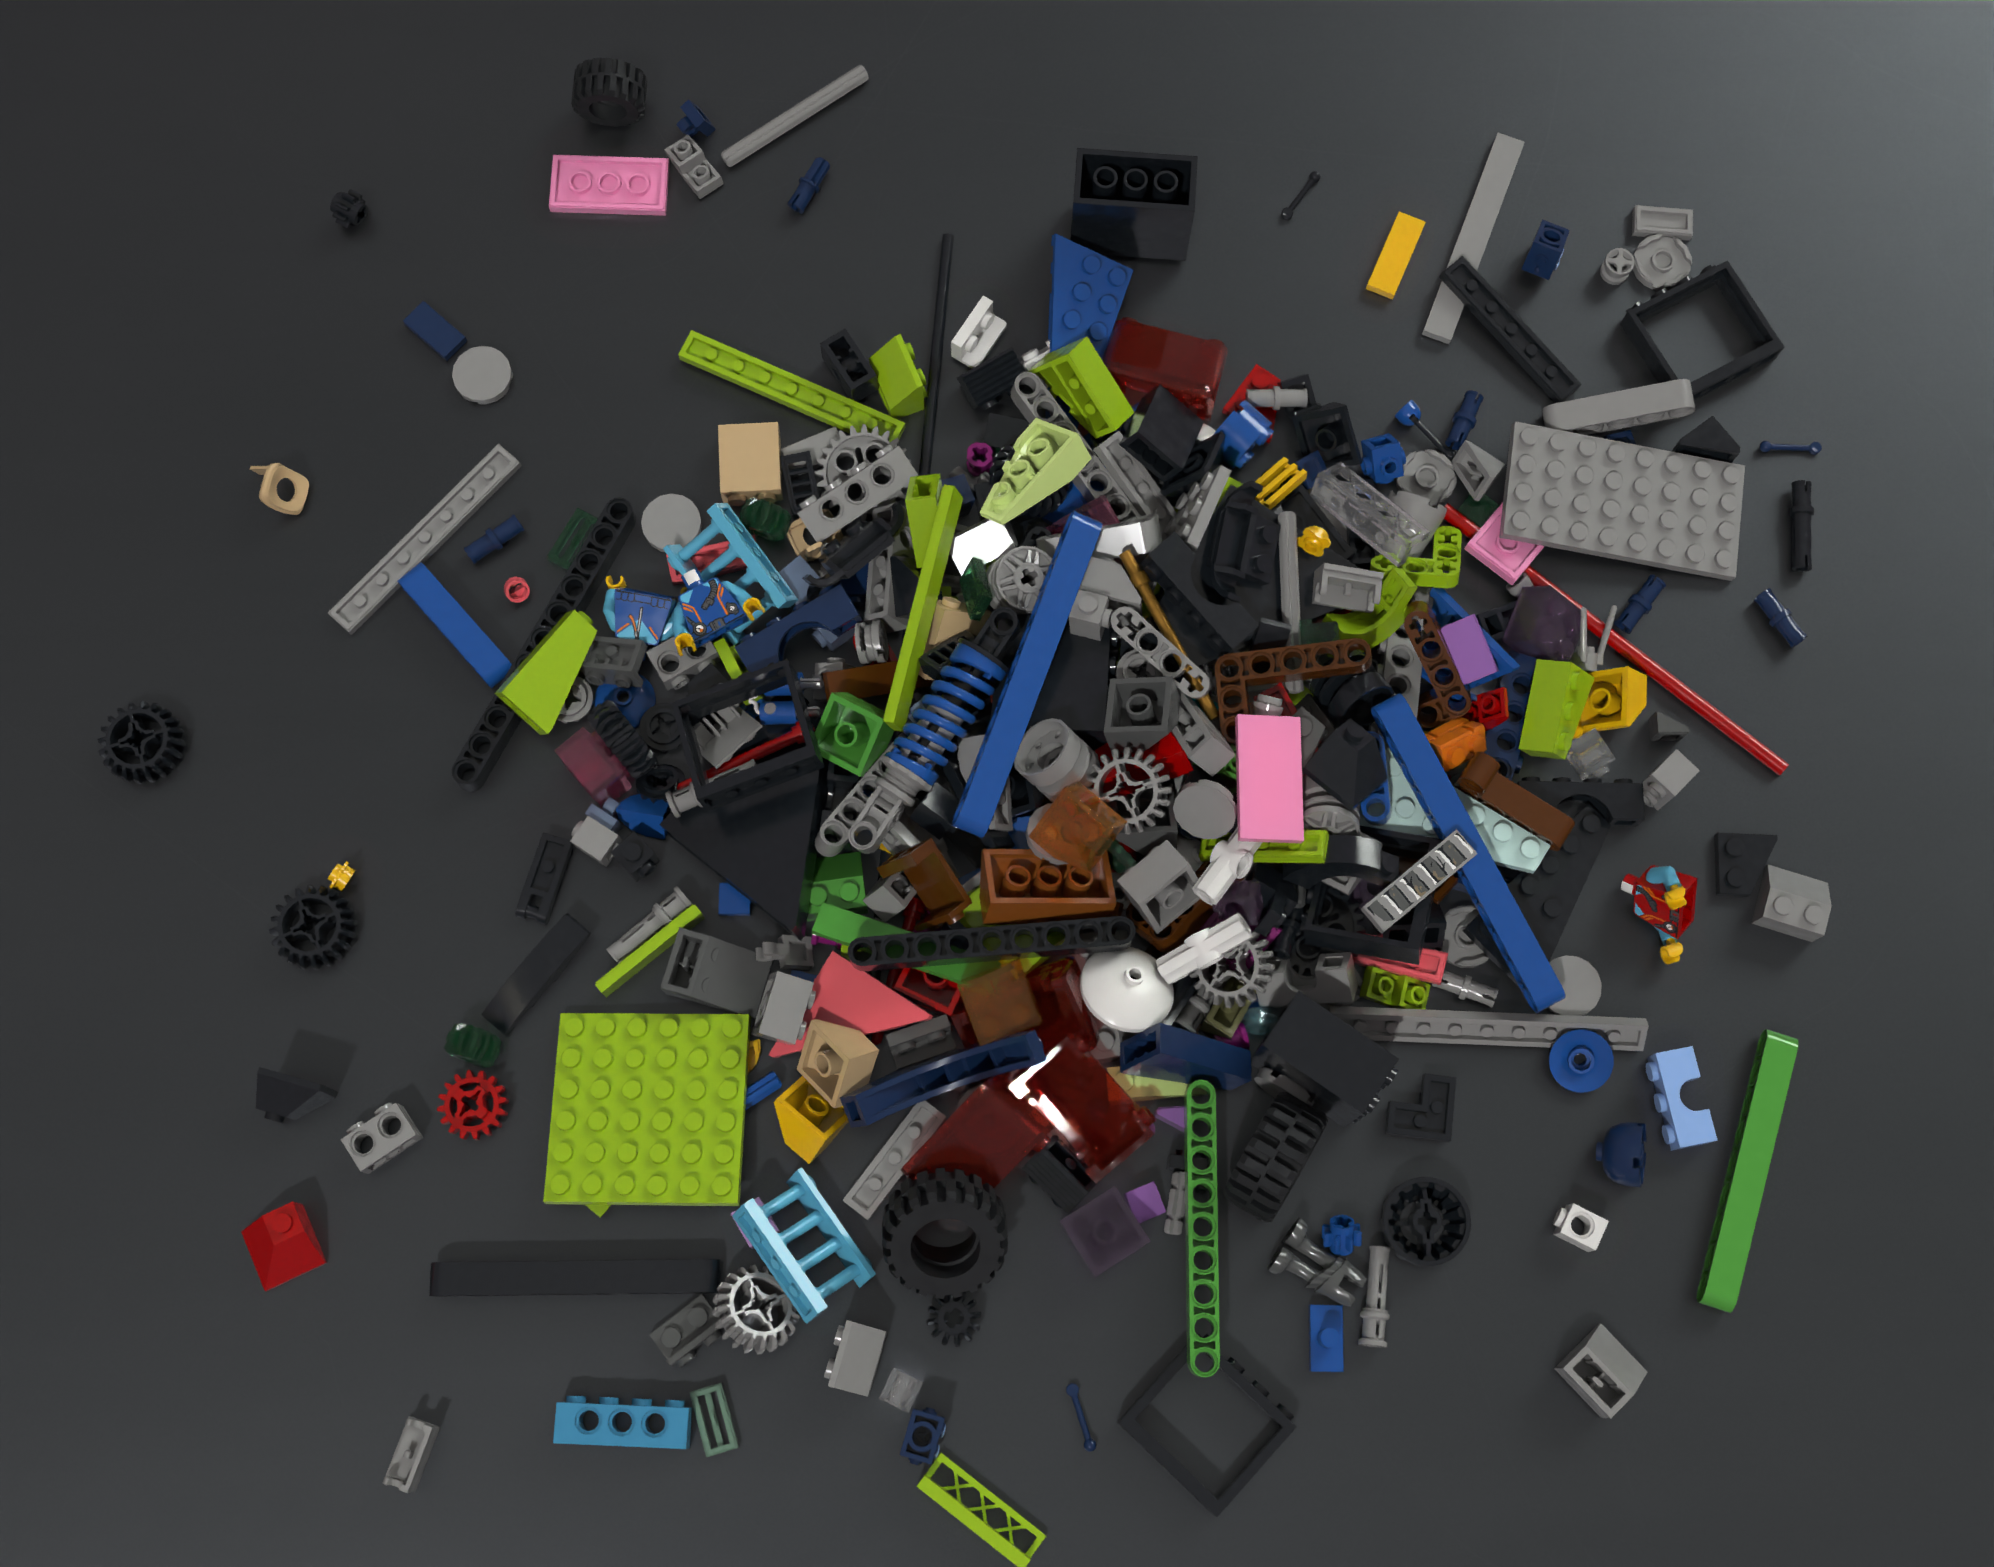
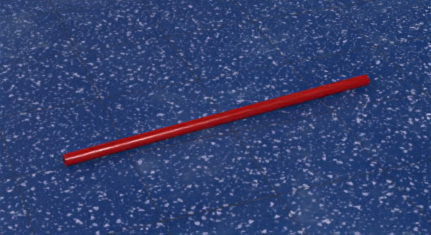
M1449 503L1444 506L1447 509L1444 520L1459 529L1469 539H1472L1480 530V527ZM1529 565L1523 573H1526L1534 585L1533 588L1541 592L1542 595L1580 623V612L1583 606ZM1587 610V629L1601 639L1606 623ZM1611 629L1607 642L1611 648L1780 776L1786 770L1789 763L1623 636Z

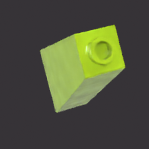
M572 610L566 612L494 693L540 735L549 734L553 729L597 633V630L592 626V619L582 611Z

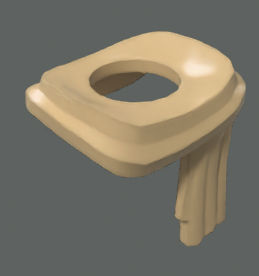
M280 463L250 467V470L259 475H264L259 491V498L262 503L285 514L298 515L301 513L309 490V481L306 477ZM282 478L291 480L295 488L293 498L287 502L281 500L277 494V484Z
M822 509L825 516L834 517L828 509ZM799 517L788 526L786 531L787 538L797 556L801 555L806 562L814 561L821 556L823 543L819 541L810 546L805 542L803 532L806 526ZM841 529L826 538L824 543H830L835 539L839 542L844 538Z

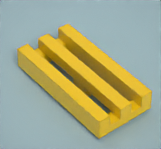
M1286 457L1280 459L1255 481L1263 486L1262 492L1255 497V500L1270 510L1307 479V471L1304 469L1301 471L1297 470L1298 465L1295 463L1289 465V459ZM1292 476V478L1286 484H1284L1279 490H1277L1280 487L1281 483H1283L1288 477ZM1275 490H1277V491H1276L1272 496H1270L1266 501L1263 500V499H1264L1266 496H1268L1271 492H1274Z

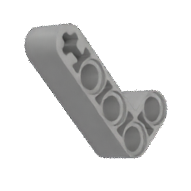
M1158 514L1138 516L1130 519L1128 522L1102 526L1091 557L1116 559L1120 558L1119 555L1129 549L1133 555L1152 552L1162 543ZM1062 533L1037 538V548L1045 551L1052 558Z

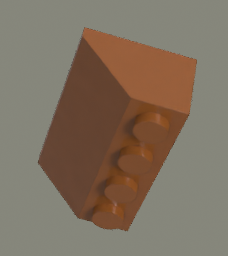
M1031 849L982 850L979 898L983 924H1028L1111 917L1117 902L1107 850L1085 849L1079 859L1069 864L1061 865L1052 864L1043 857L1040 859L1034 855Z

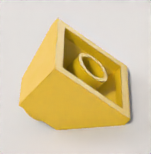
M1629 666L1587 672L1595 679L1578 727H1581L1584 733L1630 727L1647 704V675Z
M803 1076L774 1102L785 1144L808 1164L828 1147L849 1122L843 1106L834 1109Z

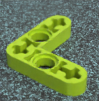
M1452 526L1438 527L1434 534L1432 559L1378 555L1371 559L1370 570L1384 573L1382 583L1392 568H1402L1416 586L1453 588L1459 582L1462 533L1459 529Z

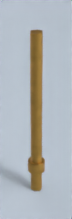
M1130 549L1121 553L1119 557L1130 575L1129 579L1140 593L1161 634L1188 657L1149 585L1150 579L1144 570L1141 571ZM1173 654L1179 667H1181L1182 662L1180 657L1178 655ZM1188 665L1184 676L1191 684L1192 691L1196 689L1201 692L1204 688L1201 685L1202 681L1200 677L1195 679L1187 673L1193 669ZM1209 694L1197 699L1210 721L1219 717V712Z

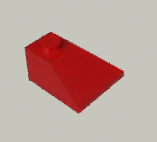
M292 1201L268 1212L241 1231L266 1292L327 1263L305 1207L301 1203Z

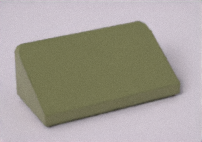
M1233 976L1226 982L1223 989L1236 991L1245 986L1246 983ZM1245 996V1006L1239 1007L1236 1001H1234L1232 1008H1226L1223 999L1220 1005L1212 1006L1200 1030L1231 1039L1252 1002Z

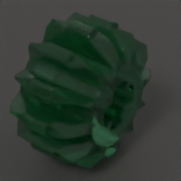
M755 497L747 499L739 513L740 521L750 534L774 542L784 539L785 534L788 533L790 528L789 523L792 518L789 512L781 508V506Z
M462 1022L453 1025L452 1030L449 1031L446 1037L444 1049L449 1055L466 1063L487 1068L493 1066L495 1059L497 1060L502 1042L497 1035Z

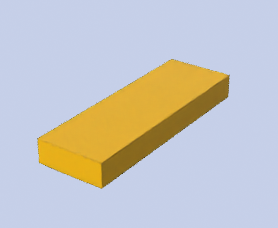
M1400 211L1398 212L1366 286L1367 290L1393 300L1425 226V221Z

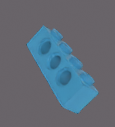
M566 1395V1402H556L553 1443L689 1449L693 1408L684 1407L685 1401L665 1400V1406H651L652 1399L632 1398V1405L619 1404V1398L599 1397V1403H586V1396ZM588 1411H594L599 1418L598 1425L593 1430H588L583 1424V1417ZM622 1412L628 1413L632 1419L631 1427L626 1432L620 1431L616 1426V1418ZM655 1413L660 1414L665 1420L664 1429L660 1433H654L649 1428V1419Z

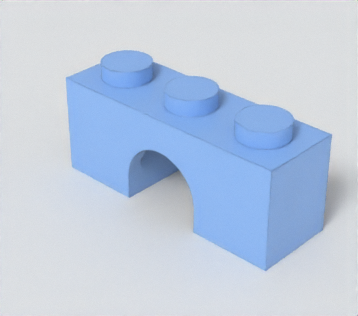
M1693 1046L1659 1052L1647 1057L1646 1073L1648 1079L1653 1081L1655 1086L1654 1104L1656 1110L1662 1113L1664 1121L1662 1135L1665 1143L1670 1144L1671 1151L1717 1141L1710 1110H1690L1680 1099L1681 1086L1685 1082L1701 1077Z

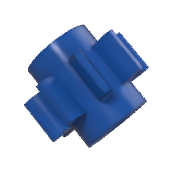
M1347 1215L1333 1216L1330 1219V1225H1322L1323 1246L1329 1247V1250L1338 1256L1351 1254L1354 1251V1246L1362 1245L1360 1224H1354L1353 1218Z

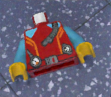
M1652 865L1640 878L1628 873L1622 881L1621 890L1634 895L1633 912L1635 915L1652 924L1658 930L1661 941L1665 945L1660 948V955L1663 962L1668 965L1680 961L1679 955L1683 952V945L1677 941L1694 921L1698 878L1677 872L1671 866L1659 867Z

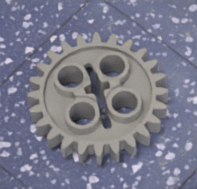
M863 424L861 432L857 433L852 425L850 426V435L848 436L840 430L839 436L841 440L836 441L830 437L829 441L832 448L822 447L821 449L827 456L826 459H817V463L823 466V469L815 471V475L824 478V480L817 483V488H824L837 478L844 482L853 476L850 472L851 469L841 470L837 463L841 457L850 456L854 459L852 468L857 466L856 448L861 449L863 460L869 465L872 463L866 458L869 450L873 448L881 450L889 444L892 448H895L900 440L896 438L891 442L888 441L890 436L888 430L880 436L878 426L874 427L872 433H868L866 425ZM902 448V451L904 452V454H906L907 449ZM884 466L877 467L873 472L874 481L880 477L889 479V470ZM854 483L852 485H858L862 489L860 497L854 500L858 501L864 497L865 489L863 485ZM908 484L862 514V522L867 520V515H872L873 517V509L893 504L897 498L905 500L906 495L902 492V489H908ZM831 500L828 507L833 509L839 506V504Z

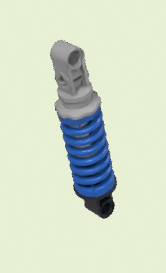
M999 607L995 609L973 642L959 638L957 646L949 657L953 666H943L940 671L944 681L934 680L931 684V689L935 695H924L921 702L925 709L917 708L912 713V717L917 724L906 723L903 726V732L908 738L897 737L894 740L893 745L895 747L892 752H886L880 758L887 768L882 777H877L874 783L878 786L864 804L860 815L848 833L851 845L859 852L864 854L875 852L888 832L899 820L905 806H913L915 803L914 797H916L917 792L920 790L931 792L933 790L932 786L939 777L938 773L933 770L936 763L940 766L948 764V759L942 754L946 749L950 752H955L958 748L957 744L951 740L955 735L960 738H964L967 735V731L961 727L964 721L970 724L976 721V716L966 710L967 707L971 704L979 710L984 709L985 702L976 696L977 692L980 690L989 696L995 692L994 687L986 683L985 680L988 679L995 684L997 680L1001 681L1009 674V668L1001 660L1020 632L1018 617L1011 608ZM1003 618H1009L1013 621V625L1009 630L1001 631L996 628L998 621ZM880 807L881 809H883L884 811H886L887 814H885L884 812L880 811V810L877 809V808ZM863 830H871L873 834L871 842L867 845H859L857 842L858 834Z

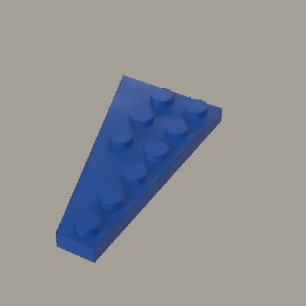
M1055 233L1052 235L1051 246H1053V262H1051L1050 274H1052V293H1050L1048 328L1050 353L1087 336L1102 359L1134 270ZM1059 396L1054 398L1077 429L1079 422L1069 413L1071 408ZM1046 410L1045 419H1048L1051 415Z

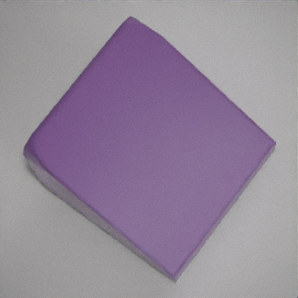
M1184 1106L1158 1107L1155 1110V1118L1184 1132Z
M1155 1181L1124 1194L1136 1225L1166 1212Z

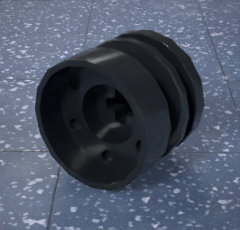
M1354 650L1349 655V659L1353 662H1360L1365 658L1361 650ZM1332 657L1322 666L1330 665L1333 662L1334 657ZM1372 664L1369 669L1362 673L1316 678L1310 682V692L1319 701L1321 706L1328 710V714L1338 727L1350 718L1363 728L1368 727L1375 722L1371 713V707L1394 696L1391 686L1380 673L1375 672Z

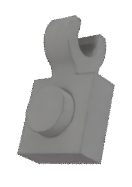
M782 935L778 938V943L763 942L762 948H755L756 961L779 960L780 969L810 970L814 967L812 938L805 936L800 941L793 935Z

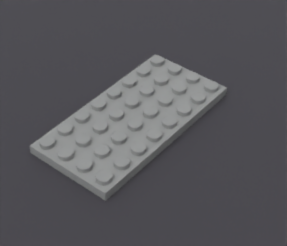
M1515 421L1511 426L1499 538L1732 581L1736 578L1745 465Z

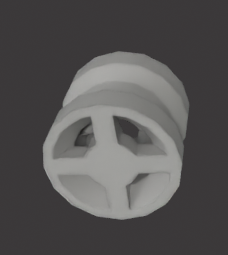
M1623 248L1611 250L1600 267L1602 279L1612 285L1623 283L1628 278L1635 264L1632 253Z

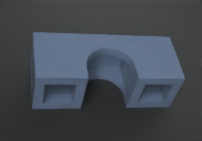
M801 555L779 571L781 577L798 598V601L791 606L792 608L803 601H809L812 594L819 589L809 585L802 579L806 574L816 579H820V577ZM854 627L837 637L828 630L811 628L814 631L811 634L814 640L822 648L827 646L832 653L854 636L855 633Z

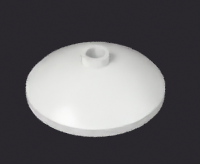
M1134 947L1121 951L1094 953L1082 969L1079 984L1084 1003L1098 1020L1116 1030L1132 1033L1143 1032L1164 1021L1173 1005V985L1167 984L1165 979L1162 978L1154 957Z

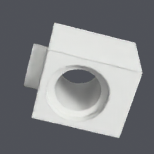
M1572 1203L1566 1205L1565 1208L1560 1207L1553 1220V1225L1556 1226L1553 1235L1587 1252L1596 1251L1609 1221ZM1575 1217L1579 1218L1584 1224V1231L1581 1235L1576 1234L1572 1230L1571 1222Z

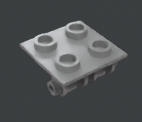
M739 704L717 711L716 713L721 717L720 719L714 713L709 714L716 722L714 725L703 717L702 721L707 725L708 730L701 722L694 726L701 755L716 769L724 762L730 760L733 754L744 743L752 740L756 732L763 727L741 709Z

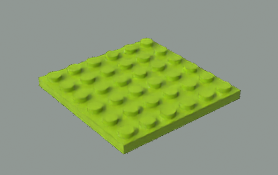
M560 1013L543 1202L545 1204L740 1206L751 1025L750 1015Z

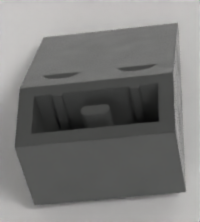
M679 927L660 988L667 995L735 1014H749L751 1018L756 1019L773 961H756V952L706 934Z

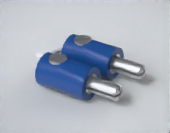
M797 672L803 694L805 689H822L823 680L821 678H804L802 672ZM787 684L766 692L764 695L791 696ZM758 696L749 699V704L754 705V710L759 715L762 725L796 724L795 722L798 721L793 701L761 702L759 708L757 701L754 700ZM818 706L807 707L810 717L820 716V708Z

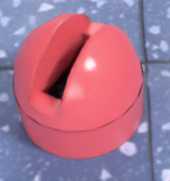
M514 576L506 580L504 593L510 601L520 603L527 599L530 588L523 578Z

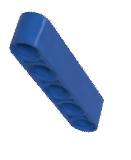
M422 562L418 563L397 580L406 593L491 689L505 678L512 666L510 661Z

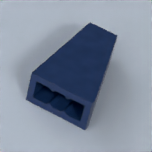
M1158 1023L1120 1043V1073L1191 1084L1196 1080H1206L1214 1088L1232 1090L1252 1081L1251 1051L1164 1023Z

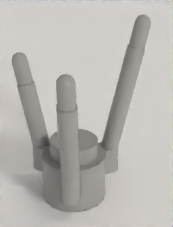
M1613 605L1610 609L1597 653H1595V647L1587 646V609L1585 607L1581 608L1580 646L1576 647V651L1570 621L1568 619L1564 620L1569 662L1574 663L1585 672L1597 671V665H1603V655L1617 611L1616 605Z

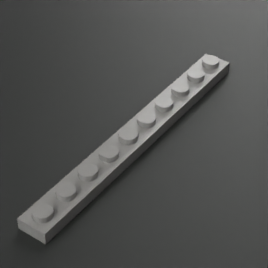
M1329 1006V1012L1372 1041L1551 1048L1554 1042L1564 1033L1575 1029H1586L1601 1035L1612 1050L1643 1051L1649 1027L1646 1018Z

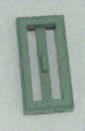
M718 1383L689 1392L706 1457L739 1448L723 1384ZM715 1391L717 1392L730 1442L726 1445L724 1444L711 1394ZM702 1395L705 1396L718 1446L713 1449L699 1396Z

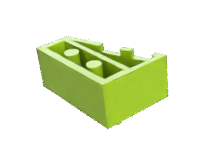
M1087 336L1048 353L1028 371L1039 376L1051 388L1049 392L1054 398L1059 396L1071 408L1069 413L1094 438H1099L1116 431L1135 413Z
M1537 659L1519 749L1530 756L1565 760L1571 748L1575 731L1595 678L1572 662Z

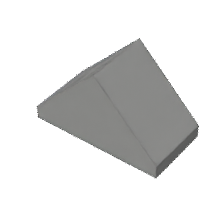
M1467 440L1464 441L1451 461L1455 468L1454 471L1476 501H1480L1505 466L1503 462Z

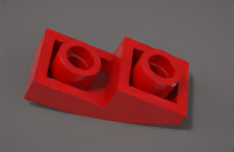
M1501 687L1478 694L1477 701L1471 702L1470 710L1461 717L1469 719L1470 722L1482 723L1485 731L1500 725L1509 718L1507 688Z

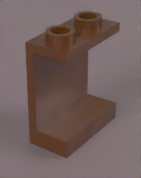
M932 838L895 853L876 868L883 879L901 871L909 879L930 912L927 917L914 926L917 932L927 928L934 931L946 922L948 925L957 922L965 916L963 910L973 903Z

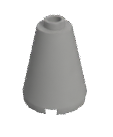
M1393 490L1390 491L1387 498L1381 555L1419 558L1445 518L1447 509L1439 503L1437 509L1430 506V499L1405 491H1398L1395 494Z

